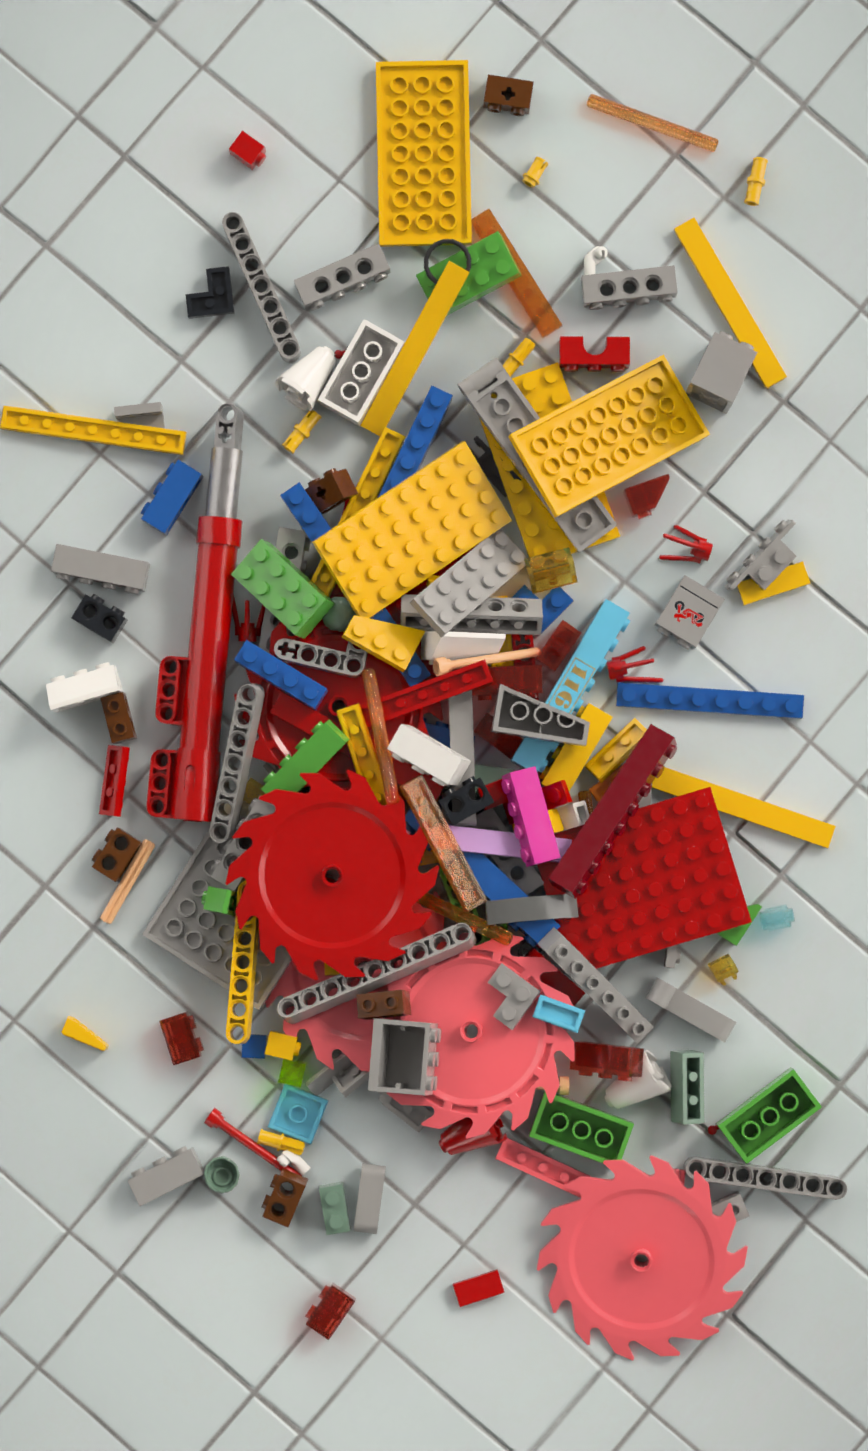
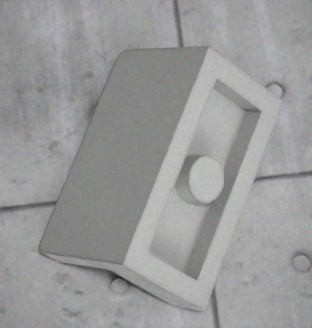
M161 402L114 407L117 422L165 429Z

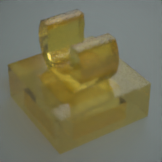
M729 954L708 963L713 976L723 986L726 985L724 979L730 976L734 980L737 979L736 973L739 971Z

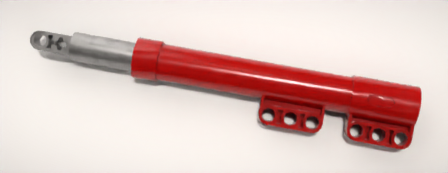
M231 403L222 404L217 411L214 447L211 448L205 516L198 518L196 539L198 554L188 657L167 656L162 659L159 667L155 715L161 723L181 726L180 745L177 750L159 749L151 756L146 807L148 813L154 817L181 819L191 822H211L218 790L221 760L219 745L235 578L231 573L236 569L243 524L242 520L237 519L243 456L241 443L244 414L241 409ZM234 410V417L231 420H227L228 412ZM176 662L177 669L174 673H171L170 665ZM173 685L175 688L174 694L169 696L168 688ZM169 708H171L173 714L172 717L169 720H167L165 713ZM166 754L168 763L162 766L161 758ZM162 778H164L166 781V785L164 789L161 790L159 787V781ZM162 801L164 808L159 813L157 811V804Z

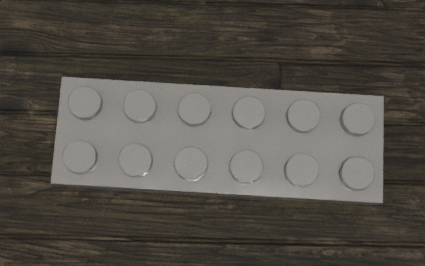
M499 529L484 539L414 597L410 604L442 638L531 561Z

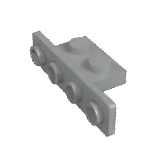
M793 520L781 521L774 530L776 532L771 538L766 537L759 544L758 547L760 549L756 554H750L743 561L742 564L744 566L739 572L734 571L727 578L726 581L728 583L725 585V588L731 591L734 590L748 575L762 590H765L796 558V555L781 541L796 523Z
M342 1053L333 1059L335 1069L332 1070L325 1066L318 1073L314 1074L305 1085L314 1095L318 1096L335 1083L340 1092L347 1097L369 1079V1072L361 1071Z

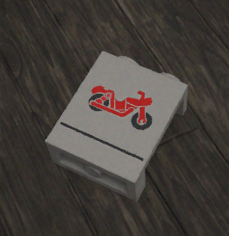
M684 575L655 623V626L659 627L657 631L668 638L672 635L679 639L677 643L688 650L690 647L695 649L725 599Z

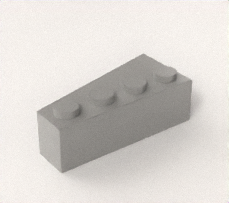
M498 685L491 732L582 747L586 746L590 722L510 689L507 686Z

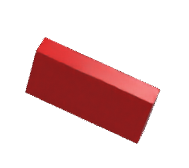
M498 1269L453 1283L460 1307L505 1293Z

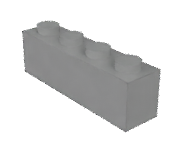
M56 544L51 572L57 574L56 578L70 581V577L79 578V583L93 585V581L102 583L104 588L115 590L116 586L124 587L125 592L138 594L139 591L145 592L150 564L146 561Z

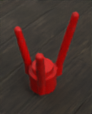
M674 525V529L694 539V542L666 533L663 534V537L691 547L690 554L694 556L660 555L659 559L692 561L699 564L701 560H709L713 544L707 542V539L699 537L678 525Z
M233 595L232 614L235 624V635H238V641L245 642L248 640L256 642L257 636H261L265 606L263 604L261 606L255 628V623H250V601L246 600L244 623H241L240 627L235 597Z
M645 646L621 656L612 657V661L607 662L610 680L616 679V683L624 681L662 683L664 681L663 678L623 676L628 674L627 669L654 663L653 658L627 664L625 661H622L646 649Z

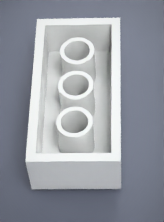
M364 319L318 399L319 404L360 427L405 342Z

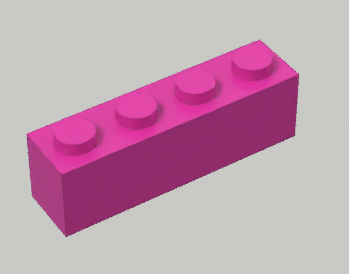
M536 766L503 775L501 785L504 793L507 794L509 802L508 811L514 820V833L516 838L519 839L521 846L520 855L526 867L561 858Z

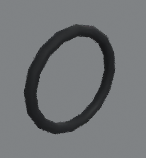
M442 239L435 242L427 250L424 257V269L427 277L434 284H437L438 280L430 272L429 257L432 251L442 244L458 246L464 252L467 259L465 270L470 272L471 256L468 249L461 242L454 239Z

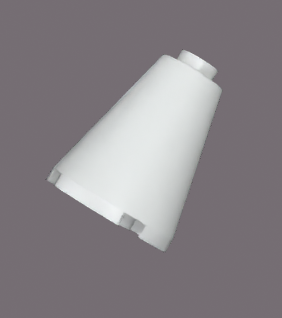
M318 346L280 375L275 381L276 388L279 392L283 389L287 393L285 398L296 407L305 411L309 408V411H311L315 407L336 362L334 352L326 346Z
M649 1050L642 1052L606 1088L604 1098L611 1108L621 1109L671 1090L672 1085L662 1066L659 1067L655 1063L657 1059Z

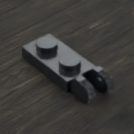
M476 436L473 439L475 444L485 453L478 458L470 447L469 449L487 479L506 498L507 493L495 464L491 448ZM514 471L510 472L514 479L521 480Z

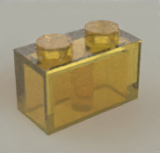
M569 547L524 559L532 594L578 582Z

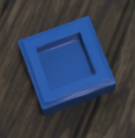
M251 1034L250 1039L242 1044L241 1057L265 1059L267 1035Z

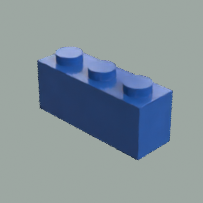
M177 460L175 464L173 462L170 464L165 473L167 478L164 483L159 482L153 492L155 495L151 503L147 502L141 511L143 515L141 519L166 536L203 479L201 473L180 460Z

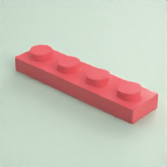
M510 1138L502 1142L495 1159L580 1198L581 1194L579 1192L567 1189L564 1185L580 1176L591 1177Z

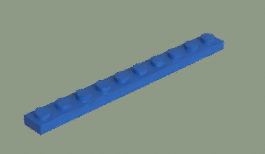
M300 482L280 495L311 542L331 530V527ZM383 608L369 618L396 624L386 608ZM414 652L404 672L399 670L410 687L421 683L431 676L416 652Z

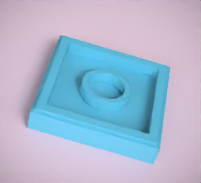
M285 1083L268 1128L311 1145L329 1100Z

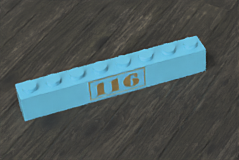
M607 599L603 601L544 703L569 714H572L573 711L578 712L584 700L580 699L584 691L589 693L595 683V680L592 679L596 671L601 672L607 662L604 659L608 651L613 652L619 640L616 639L619 631L624 633L631 621L627 619L630 614L628 611ZM524 737L511 762L523 769L536 766L537 772L542 773L549 762L545 758L550 751L555 752L559 743Z

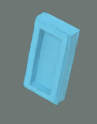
M540 994L532 1017L578 1033L585 1010Z

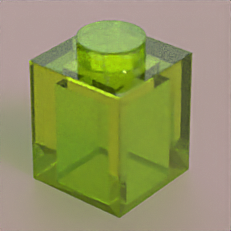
M283 1059L278 1082L302 1087L307 1062Z

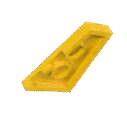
M354 615L342 638L404 672L425 631Z

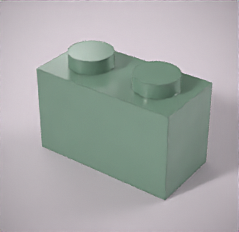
M343 1182L320 1185L319 1193L326 1235L349 1232L351 1226Z

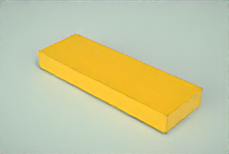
M802 561L787 566L765 590H762L751 578L741 581L737 588L744 606L808 585L810 580Z
M634 718L585 764L586 769L602 783L630 756L647 729Z

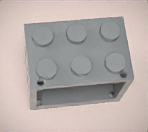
M720 331L719 334L714 332L686 390V394L727 414L757 352L753 350L754 347L746 342L739 344L732 340L733 337Z
M374 1018L368 1091L423 1096L433 1095V1090L436 1091L437 1076H434V1070L439 1065V1052H436V1045L441 1041V1028H438V1023Z

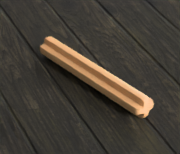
M147 839L143 840L100 917L102 921L108 924L113 922L155 847L153 842Z

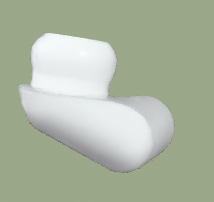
M597 246L585 255L584 275L595 274V266L607 257L608 252L605 247Z
M288 1150L281 1152L282 1155L277 1158L281 1166L286 1167L290 1163L302 1176L311 1168L299 1155Z

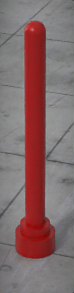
M215 1107L205 1120L204 1124L210 1128H220L278 1170L282 1171V1168L302 1176L289 1165L286 1167L281 1166L277 1161L278 1157L223 1120L225 1117L221 1115L222 1112Z

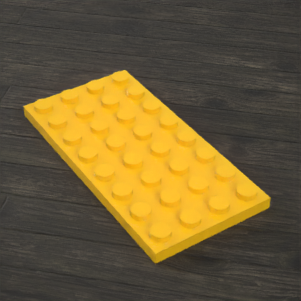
M468 60L376 62L380 247L432 246L435 242L442 239H454L463 245H472Z
M663 354L511 433L508 438L556 518L708 437L710 433Z
M558 362L511 378L540 418L572 402ZM492 394L491 398L495 399L497 396ZM479 418L532 568L577 553L578 551L526 479L521 476ZM514 471L521 480L514 479L510 472ZM603 492L597 497L614 519L606 494ZM617 526L586 549L619 538L620 533Z
M462 441L312 543L356 615L370 618L512 520L467 443Z

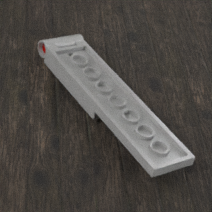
M494 358L457 384L471 407L521 476L526 479L578 553L617 526L597 496L556 518L554 517L508 438L511 433L535 422L540 417L497 358ZM495 394L497 398L493 399L491 395Z

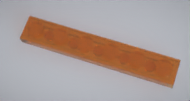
M487 209L472 218V227L480 240L497 231L502 234L522 274L521 277L508 284L542 339L563 326L491 210Z
M418 775L401 785L400 789L464 912H469L487 901L423 775Z

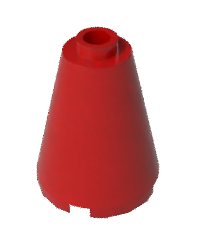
M469 1117L453 1123L440 1134L439 1145L444 1153L448 1152L450 1155L502 1143L506 1141L507 1135L506 1133H501L500 1128L504 1127L501 1118L499 1117L486 1134L466 1139V1135L472 1127L473 1121Z

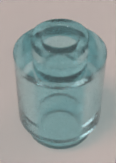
M786 904L765 908L764 911L759 912L762 929L769 930V932L790 928L791 922H795L793 909H788Z

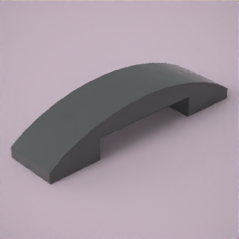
M567 894L485 901L487 925L578 918L577 898L574 899Z

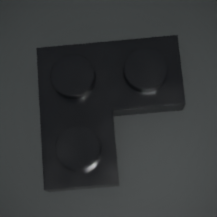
M229 266L206 269L208 292L185 294L189 319L235 314Z

